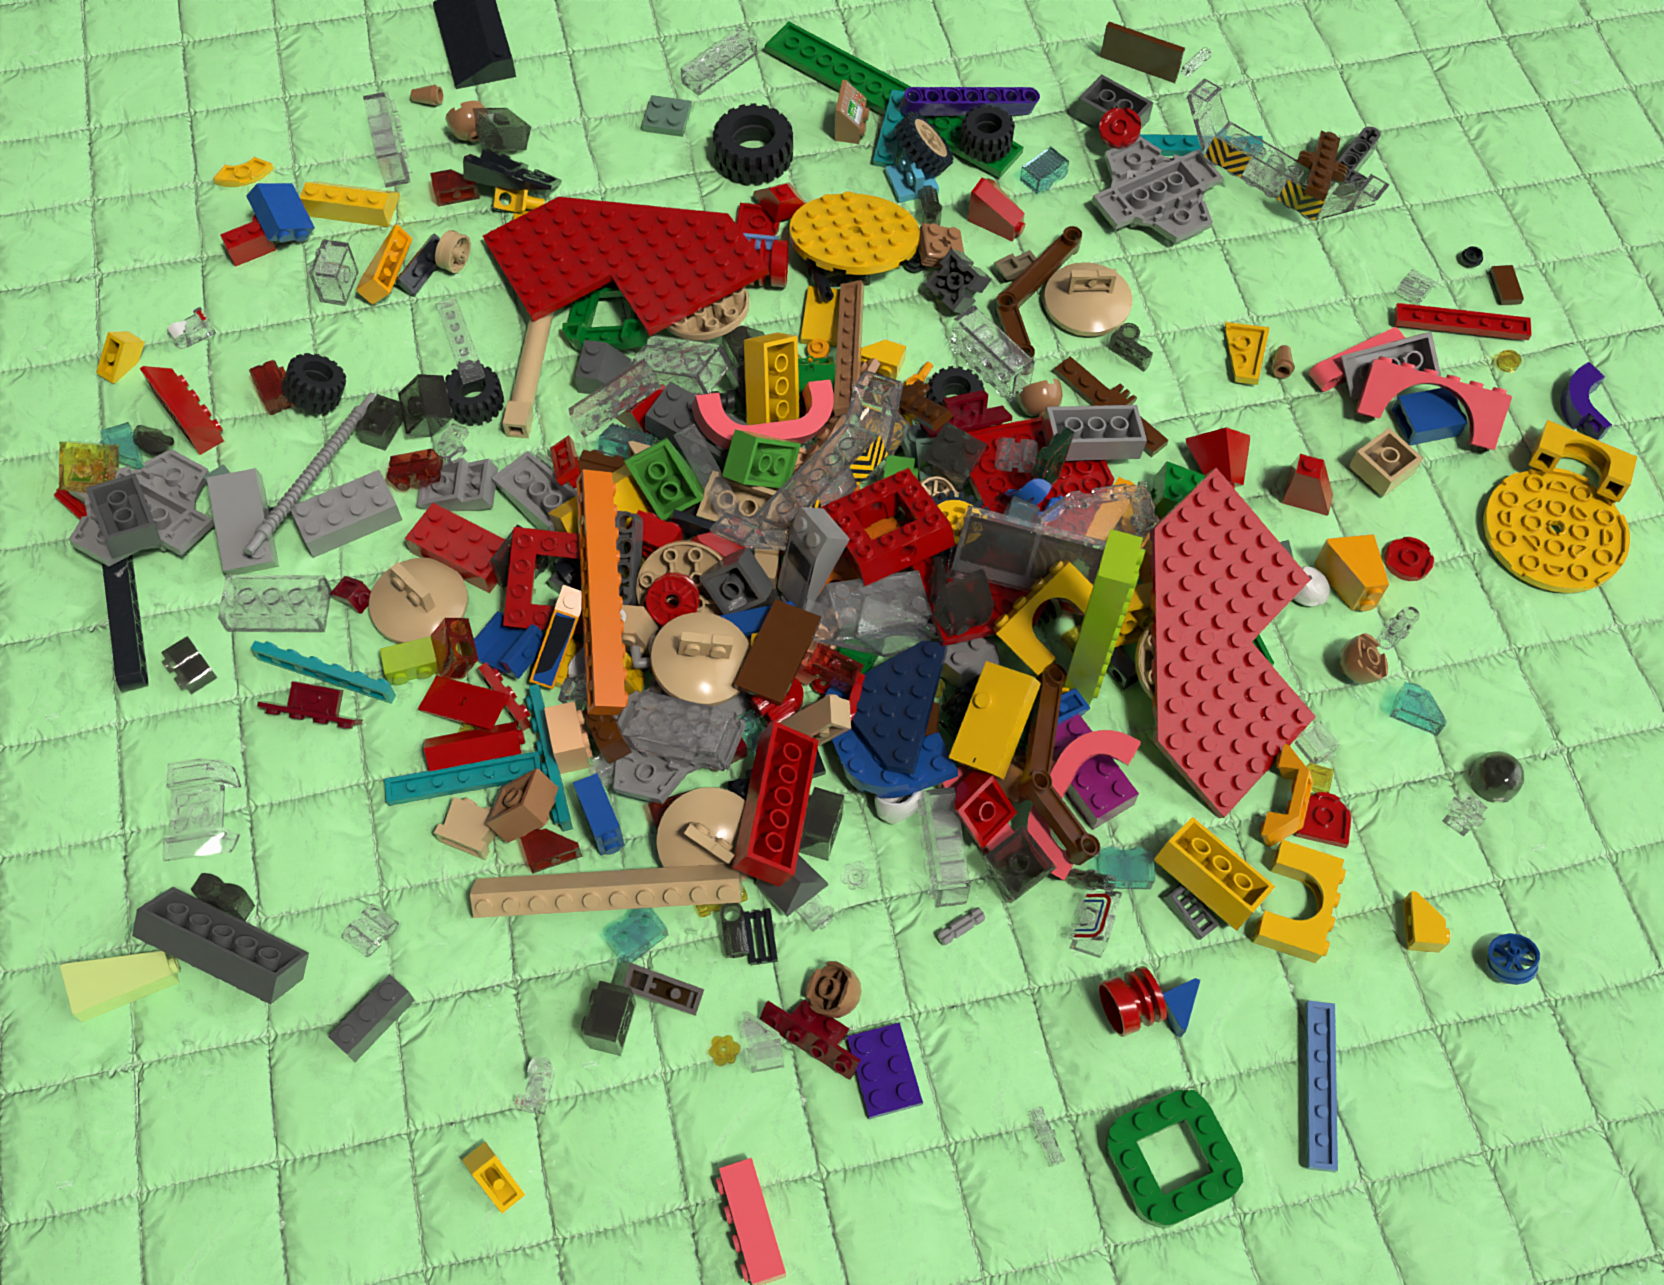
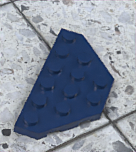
M922 640L864 674L865 678L852 724L861 732L864 740L874 753H877L884 766L890 772L915 774L948 650L947 645L942 646L941 642Z

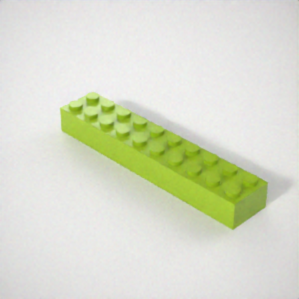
M1113 529L1109 531L1071 658L1067 679L1063 687L1069 688V691L1076 688L1089 706L1092 698L1097 699L1137 584L1138 572L1145 554V549L1140 548L1143 537Z

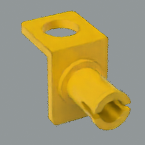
M495 187L493 207L512 212H525V209L533 210L545 204V200L543 198L527 196L528 190L525 189L515 190ZM503 192L508 193L511 197L508 205L500 203L499 197Z

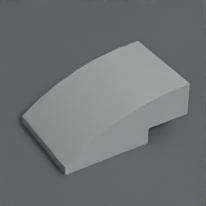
M464 458L425 465L422 469L417 506L428 509L432 503H435L449 511H473L493 508L496 484L491 478L498 473V468L489 458L469 463Z

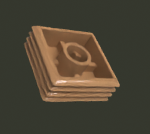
M922 223V226H920L918 245L922 265L943 268L940 262L950 248L964 253L961 231L955 227H942L935 223Z

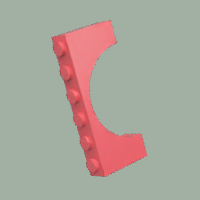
M1383 356L1371 360L1354 412L1355 414L1380 419L1387 404L1402 390L1420 384L1435 385L1448 390L1463 405L1469 421L1467 444L1486 450H1495L1513 397L1506 394L1507 390L1493 387L1492 390L1483 388L1484 384L1470 381L1469 384L1460 382V377L1447 375L1446 378L1437 376L1438 372L1424 368V371L1415 370V365L1402 362L1400 366L1393 364L1392 359Z

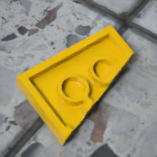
M1225 322L1224 328L1235 382L1258 385L1270 327Z

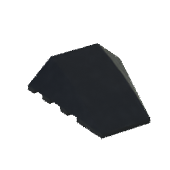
M490 147L482 149L480 157L469 154L464 156L463 179L484 185L520 190H551L562 182L561 179L539 169H534L533 172L528 169V164L514 161L506 154L494 153L495 149Z

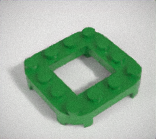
M613 281L573 302L568 323H563L562 329L574 350L582 351L585 340L605 342L615 349H629L646 345L649 335L633 310L631 311L630 319H625L624 324L621 326L592 327L599 298L623 297Z
M1195 1090L1175 1091L1117 1118L1107 1132L1105 1145L1107 1157H1111L1136 1208V1215L1140 1220L1143 1219L1152 1226L1162 1229L1171 1228L1188 1218L1222 1202L1224 1203L1237 1193L1243 1183V1172L1238 1157L1211 1106ZM1180 1122H1185L1211 1173L1163 1195L1137 1142Z

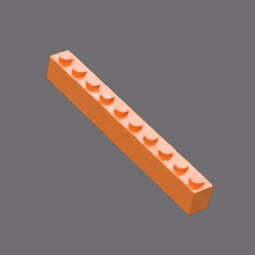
M583 469L576 480L587 712L594 715L618 716L628 704V693L624 689L627 670L623 667L625 644L622 643L621 637L624 631V621L620 619L623 599L622 596H619L621 574L618 573L617 567L620 560V551L616 550V542L619 535L618 527H615L617 505L614 504L616 483L612 480V472Z

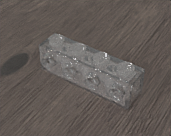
M740 26L729 32L728 35L715 42L711 47L681 67L682 84L698 96L757 55V38Z
M643 358L568 408L571 422L585 438L661 388L657 374L645 358Z

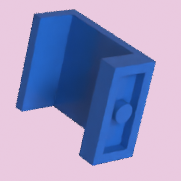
M497 611L467 648L478 663L484 664L487 662L490 668H496L502 673L519 679L538 656L545 636L540 628L533 624L526 631L518 627L503 626L504 616L501 612Z

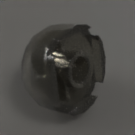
M1487 752L1479 757L1469 770L1472 789L1479 797L1488 802H1508L1519 793L1524 784L1525 773L1521 763L1514 756L1506 752Z

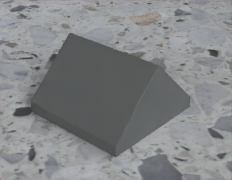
M799 854L795 875L780 887L758 878L755 883L786 917L828 886L827 881Z

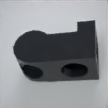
M1123 646L1115 647L1107 667V672L1125 690L1139 681L1136 666L1124 653Z

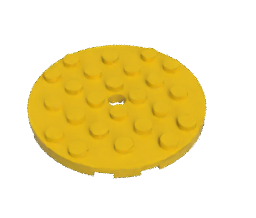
M846 191L842 194H825L801 206L791 218L789 237L795 251L805 260L811 259L815 261L816 266L829 271H833L836 268L846 270V274L867 275L889 271L899 267L900 262L904 260L909 261L916 253L920 239V230L915 218L908 210H905L898 204L877 196Z
M1530 468L1529 471L1516 472L1508 476L1490 495L1483 515L1485 536L1498 560L1523 581L1545 590L1560 593H1576L1597 588L1610 580L1624 564L1630 548L1628 523L1624 514L1621 515L1616 508V501L1597 494L1598 488L1589 483L1590 479L1560 468H1554L1551 474L1537 468ZM1551 526H1557L1561 530V532L1556 534V531H1554L1551 528Z

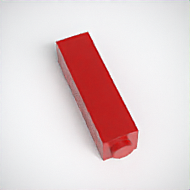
M517 721L494 725L491 731L479 728L427 738L424 743V751L429 771H435L522 754V744H526L523 729L518 730Z

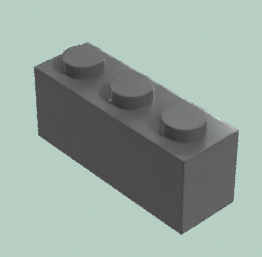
M389 974L328 1037L349 1058L356 1062L407 1010L415 999L404 986Z

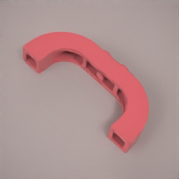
M830 380L808 382L802 391L806 405L804 417L796 420L757 425H740L732 421L723 410L719 393L696 395L691 407L695 421L703 434L713 443L727 450L730 449L735 429L803 444L815 437L827 422L833 409L834 395Z
M1098 730L1078 737L1065 748L1057 762L1052 760L1050 774L1052 786L1063 798L1080 766L1086 760L1095 756H1109L1129 766L1141 745V741L1125 733L1113 730ZM1033 805L1027 824L1031 849L1044 868L1065 881L1074 864L1067 858L1066 851L1056 844L1052 837L1050 826Z

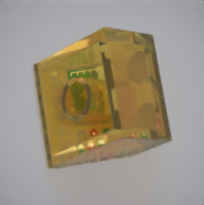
M71 440L59 442V490L87 492L86 487L115 479L119 466V444Z

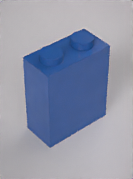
M257 183L246 195L268 241L286 242L297 240L301 242L306 240L315 229L293 183Z
M1444 388L1398 396L1392 408L1409 446L1460 436L1468 423L1465 413L1462 412L1458 404V399Z
M598 773L573 782L579 804L600 855H611L618 852L621 847L625 846L621 828Z

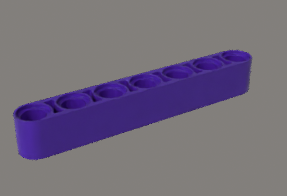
M909 87L904 92L899 103V109L905 115L912 111L922 116L965 115L968 111L971 112L972 108H979L981 105H984V107L993 105L992 107H1000L1002 111L1006 110L1008 115H1029L1038 103L1040 94L1032 87Z

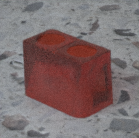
M445 617L431 634L439 674L446 679L465 678L479 659L469 618ZM458 642L460 645L462 655H460L456 650V644Z

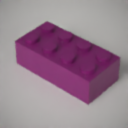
M1080 714L1057 726L1053 752L1054 761L1057 762L1062 752L1072 741L1084 734L1093 732ZM1095 756L1086 760L1078 769L1066 791V795L1092 830L1134 806L1139 795L1114 759L1109 756Z

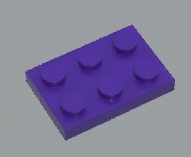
M900 1022L847 1036L850 1053L861 1059L856 1069V1074L869 1120L923 1105Z

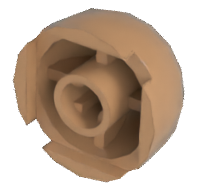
M480 101L463 102L460 104L461 108L456 111L454 107L450 109L446 114L445 120L452 134L458 139L475 142L480 140L488 130L489 116L485 106Z
M1053 379L1054 384H1048L1047 380L1024 386L1022 393L1016 391L1017 401L1021 410L1032 417H1043L1047 407L1060 406L1063 397L1060 380Z
M1363 633L1348 640L1341 649L1339 666L1342 673L1359 684L1377 682L1388 674L1385 653L1380 655L1377 649L1380 644L1372 635Z
M828 961L824 963L827 966L821 970L817 968L813 972L808 982L806 995L810 999L811 1005H813L810 1006L811 1010L824 1017L841 1018L850 1014L856 1008L861 997V983L852 969L838 961Z

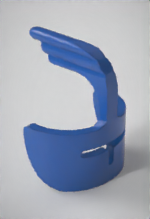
M1043 479L1031 480L1018 490L1009 489L1005 491V495L1024 511H1029L1040 521L1052 519L1063 499L1062 495L1050 498L1043 512L1038 511L1035 506L1047 496L1052 487L1049 482Z

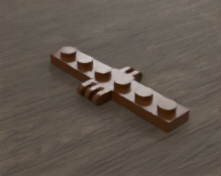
M1321 130L1314 152L1302 150L1298 156V162L1309 169L1304 194L1323 202L1328 195L1331 179L1339 182L1345 181L1348 170L1346 165L1335 161L1341 138L1333 132Z
M1071 356L1054 368V374L1091 406L1132 405L1137 400L1134 394L1126 399L1131 393L1128 389L1120 393L1124 389L1121 383L1112 390L1108 389ZM1141 417L1147 439L1143 451L1152 458L1167 446L1169 440Z
M876 371L864 392L884 403L877 409V414L890 422L896 421L904 414L929 429L936 431L953 417L949 409L924 397L930 387L929 384L921 380L915 381L912 385L903 386Z

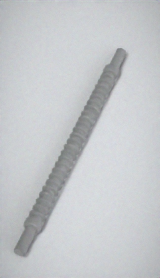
M369 393L359 406L353 408L348 417L345 418V421L338 427V430L331 436V439H328L324 447L317 453V456L310 462V465L303 470V474L299 475V478L288 489V492L284 494V497H281V501L277 503V506H274L273 510L266 516V520H263L262 524L256 528V534L243 549L247 555H252L263 540L270 538L272 532L279 526V522L283 521V518L291 511V508L298 502V499H301L302 495L305 494V490H308L309 486L316 480V477L323 471V468L330 462V459L337 454V450H340L344 442L354 432V429L365 419L368 409L377 399L374 393Z

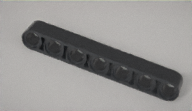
M130 555L111 566L102 563L115 678L121 692L148 686L149 684L133 556Z

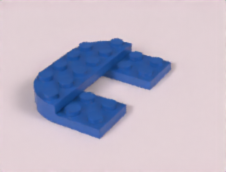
M843 674L830 686L826 695L835 694L839 698L848 700L854 677ZM852 722L851 729L848 732H844L831 739L843 766L844 774L850 783L863 793L866 790L877 794L879 798L904 797L958 777V770L953 760L949 759L950 754L939 732L924 737L914 775L888 771L877 753H874L864 740V736L855 728Z

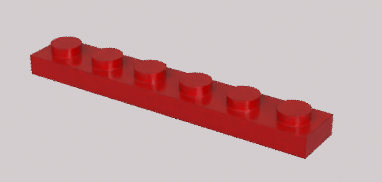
M1397 303L1394 308L1395 326L1527 341L1532 336L1530 317Z

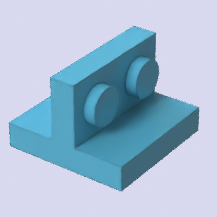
M902 148V157L899 158V164L886 166L885 173L898 203L939 194V186L935 177L930 176L928 172L925 173L922 167L919 168L917 162H913L910 159V154L907 155L905 153V148Z

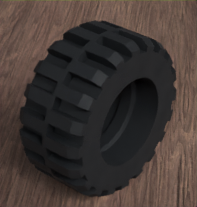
M750 103L748 106L742 104L736 109L734 107L728 110V114L724 113L714 126L713 147L717 167L728 178L732 177L733 181L738 183L742 181L746 185H751V183L761 185L765 181L767 183L772 182L775 177L779 178L784 174V171L788 170L793 160V131L791 123L787 121V118L782 113L779 114L777 109H770L768 105L762 104V106H758L756 103ZM752 140L767 143L758 148H748L740 145Z

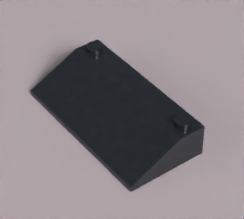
M435 0L433 2L456 89L516 77L513 58L496 0Z

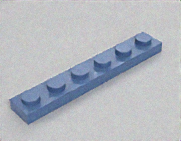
M1308 1000L1305 1003L1306 1169L1335 1173L1338 1171L1335 1004Z

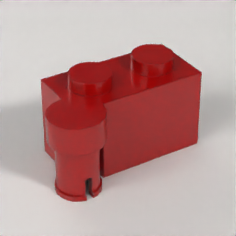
M255 214L252 222L220 234L235 267L276 251L273 241H268Z

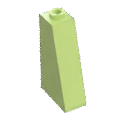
M163 951L60 965L72 1015L82 1022L180 983L177 974L181 972L176 957H171Z

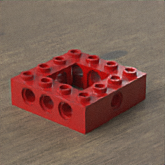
M909 468L820 507L830 515L850 539L842 553L864 586L955 546L951 523ZM900 506L905 512L906 519L908 521L911 520V523L872 540L865 529L882 519L895 516Z
M513 527L503 626L528 628L533 624L538 626L540 630H547L555 606L532 604L533 594H536L534 580L535 570H538V565L536 564L537 554L580 559L579 534ZM583 610L574 631L576 634H584Z

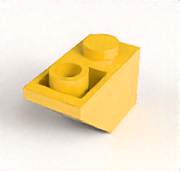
M882 340L861 348V362L875 358L881 363L877 372L888 378L897 379L905 361V345Z

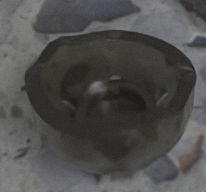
M137 425L133 433V440L138 448L152 456H158L168 451L174 444L173 437L165 435L159 429Z

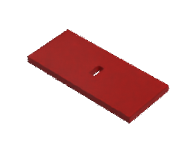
M436 675L418 710L423 713L491 731L509 695Z

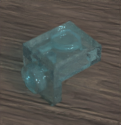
M751 710L739 719L744 720L746 723L742 739L748 749L755 755L759 734L766 727L760 722L756 712Z

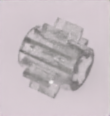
M602 754L590 760L592 766L587 768L590 776L598 773L604 787L614 782V762L608 764Z

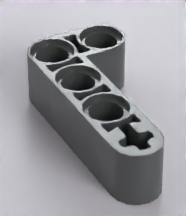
M1369 126L1365 127L1337 162L1348 167L1346 179L1343 182L1331 179L1330 192L1352 203L1362 201L1369 185V180L1366 176L1359 173V170L1376 148L1380 138V131Z
M617 511L615 527H618L619 535L616 542V550L620 551V560L617 567L618 573L621 574L619 596L628 594V598L623 599V605L636 606L638 603L636 584L642 558L643 520L638 514ZM631 517L633 524L630 529H627L625 522ZM629 541L631 551L626 554L624 552V545ZM626 566H628L630 569V574L625 579L623 577L622 572L623 569ZM622 583L629 584V587L622 586Z

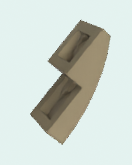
M1030 250L1017 257L1012 253L994 262V266L1005 280L1017 279L1037 258Z

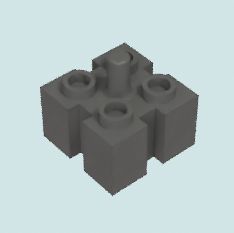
M950 248L940 262L943 268L940 271L934 270L925 285L935 295L944 297L942 301L953 312L966 314L976 301L973 298L976 292L982 293L992 278L981 268L973 266L974 262L963 252Z

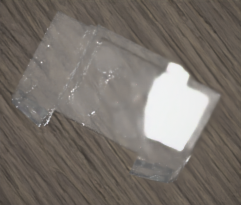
M198 758L167 764L166 788L171 791L169 835L163 836L162 861L226 854L233 851L240 835L224 827L225 787L241 788V783L235 768L228 762L218 759Z

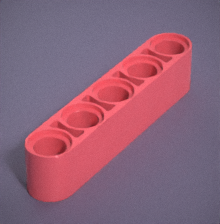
M1397 327L1391 328L1319 362L1312 367L1308 375L1323 392L1328 391L1346 382L1341 361L1342 355L1406 337Z

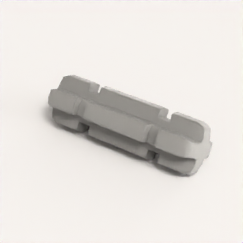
M976 907L970 911L969 915L965 914L951 923L948 929L945 927L938 931L937 937L943 945H947L953 941L954 937L957 939L974 928V924L979 925L986 918L984 912L979 907Z

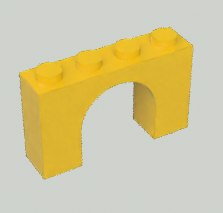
M1547 420L1536 439L1529 465L1551 474L1562 457L1580 460L1597 472L1600 479L1597 494L1620 503L1631 486L1637 456Z
M1066 558L1063 561L1058 560L1049 569L1050 573L1044 579H1038L1031 586L1032 591L1026 597L1021 596L1013 604L1014 609L1007 615H1001L994 623L996 625L993 628L994 632L1037 675L1048 667L1056 657L1037 639L1033 632L1032 618L1035 610L1044 601L1060 597L1072 601L1085 614L1093 585Z
M1282 839L1276 848L1270 872L1305 884L1312 891L1316 899V914L1307 920H1294L1265 910L1258 920L1253 943L1315 964L1322 956L1325 957L1330 945V941L1326 940L1327 934L1332 931L1335 923V917L1332 916L1333 908H1337L1341 896L1337 892L1338 885L1343 883L1346 870L1342 869L1344 859Z

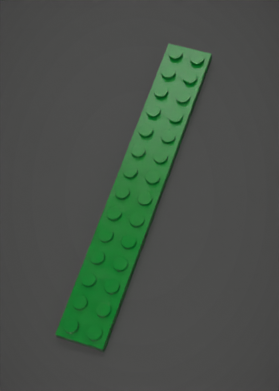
M790 21L765 44V51L840 91L842 80H847L867 99L866 106L884 116L891 91H905L911 87ZM965 115L923 116V119L926 118L929 124L932 123L935 126L934 129L941 133L940 137H944L946 140L944 143L949 145L951 152L999 178L1003 176L1023 153L1024 147L1013 141L1011 151L1006 154V157L1000 158L996 162L994 160L990 163H986V161L979 162L977 159L969 158V154L966 155L963 152L964 149H961L960 146L962 119Z

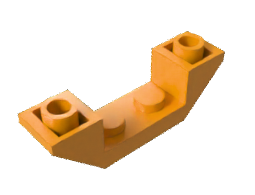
M1287 744L1283 745L1282 753L1277 755L1276 767L1280 769L1283 779L1292 780L1291 792L1293 796L1292 800L1287 802L1286 814L1267 812L1266 820L1260 824V836L1263 837L1268 847L1276 845L1282 839L1284 840L1303 828L1313 786L1309 769L1290 745Z

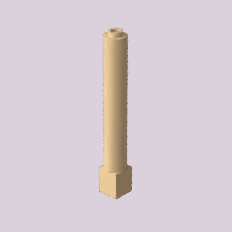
M554 312L534 322L531 317L529 318L511 401L507 402L503 419L506 437L529 439L534 418L533 406Z

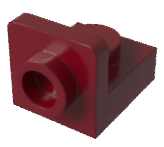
M344 576L330 592V595L335 600L349 604L359 614H362L369 605L371 590L363 581Z

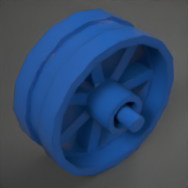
M1513 933L1502 934L1492 940L1488 948L1487 967L1496 979L1506 984L1519 985L1531 981L1536 976L1540 952L1534 942L1525 936ZM1494 952H1497L1501 957H1493L1492 955ZM1526 955H1529L1533 960L1527 959V958H1523V957H1525ZM1522 965L1529 966V968L1524 969Z

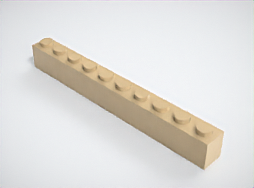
M733 864L480 878L475 880L470 892L473 918L741 902L743 889L741 871L732 868Z

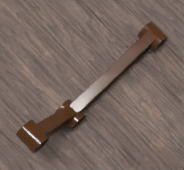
M1069 226L1065 228L1063 234L1005 291L997 296L995 315L999 319L1013 360V368L1017 372H1029L1033 367L1035 349L1029 340L1019 308L1072 255L1078 253L1082 239V231L1078 227Z
M1051 663L1039 675L1035 676L1041 685L1033 703L1023 776L1018 784V790L1023 798L1033 803L1064 845L1069 861L1075 865H1082L1098 855L1101 846L1094 835L1086 832L1052 786L1050 774L1062 687L1067 679V673L1061 665Z

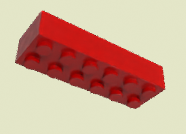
M773 721L759 734L732 865L733 869L778 887L795 875L819 740L776 721Z

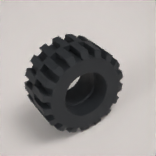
M981 105L979 108H972L971 112L968 111L965 117H963L960 146L961 149H964L963 152L966 155L969 154V158L977 159L979 162L986 161V163H990L992 160L995 162L999 161L1000 158L1006 157V154L1011 151L1015 124L1012 116L1008 115L1006 110L1002 111L1000 107L995 108L992 107L993 105L984 107V105Z
M310 353L298 354L296 358L293 357L288 363L282 384L283 394L297 408H302L307 412L327 413L329 410L333 411L340 403L347 381L346 374L343 373L342 367L337 366L338 363L329 360L326 356L322 357L320 354L315 353L314 355Z
M469 363V366H464L463 364L459 366V369L454 368L451 371V375L447 374L445 377L446 382H443L442 392L449 414L452 415L454 420L458 419L459 423L463 425L467 422L468 426H473L475 423H478L479 426L483 425L485 421L488 423L492 421V417H497L499 415L498 411H502L504 403L502 387L496 372H492V368L488 366L484 368V365L480 363L478 365ZM472 392H482L474 397H465Z
M948 366L947 370L942 368L939 370V373L935 372L932 375V379L928 382L930 388L926 398L942 406V400L947 398V395H962L985 390V388L983 387V381L979 380V376L976 373L972 374V370L968 368L964 370L961 366H958V368Z

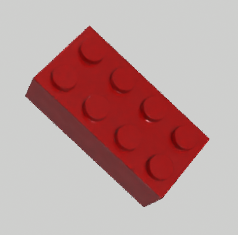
M435 503L429 506L405 537L410 553L420 558H432L457 571L464 581L489 594L509 569L512 542Z

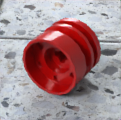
M751 238V245L768 266L770 272L759 278V286H763L765 277L770 276L772 287H786L789 258L788 240H773L771 249H767L766 240L761 239L760 249H757V239Z
M1145 966L1135 968L1134 972L1130 970L1125 972L1124 981L1119 976H1114L1101 981L1098 985V992L1104 1012L1114 1031L1121 1037L1139 1031L1141 1022L1149 1027L1154 1024V1021L1159 1023L1167 1018L1166 1004L1161 989L1150 970Z

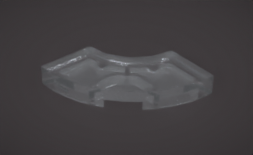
M452 423L441 435L437 444V450L445 463L452 465L466 453L467 450L462 444L470 433L466 426Z

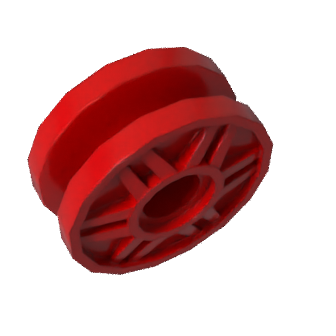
M678 572L665 573L659 576L650 586L646 597L647 610L651 617L664 626L681 615L696 613L700 602L699 589L695 582L687 575ZM670 594L678 596L680 603L677 605L670 604L667 601V596Z

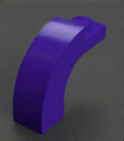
M1587 362L1575 371L1563 389L1560 405L1566 422L1573 430L1581 426L1588 435L1599 441L1605 436L1612 424L1592 405L1589 394L1597 390L1605 376L1590 362Z

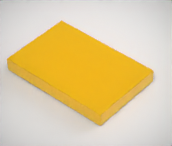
M808 286L801 343L809 344L814 339H823L828 342L829 346L837 347L840 289L831 288L834 294L833 299L827 302L825 298V302H822L815 286Z

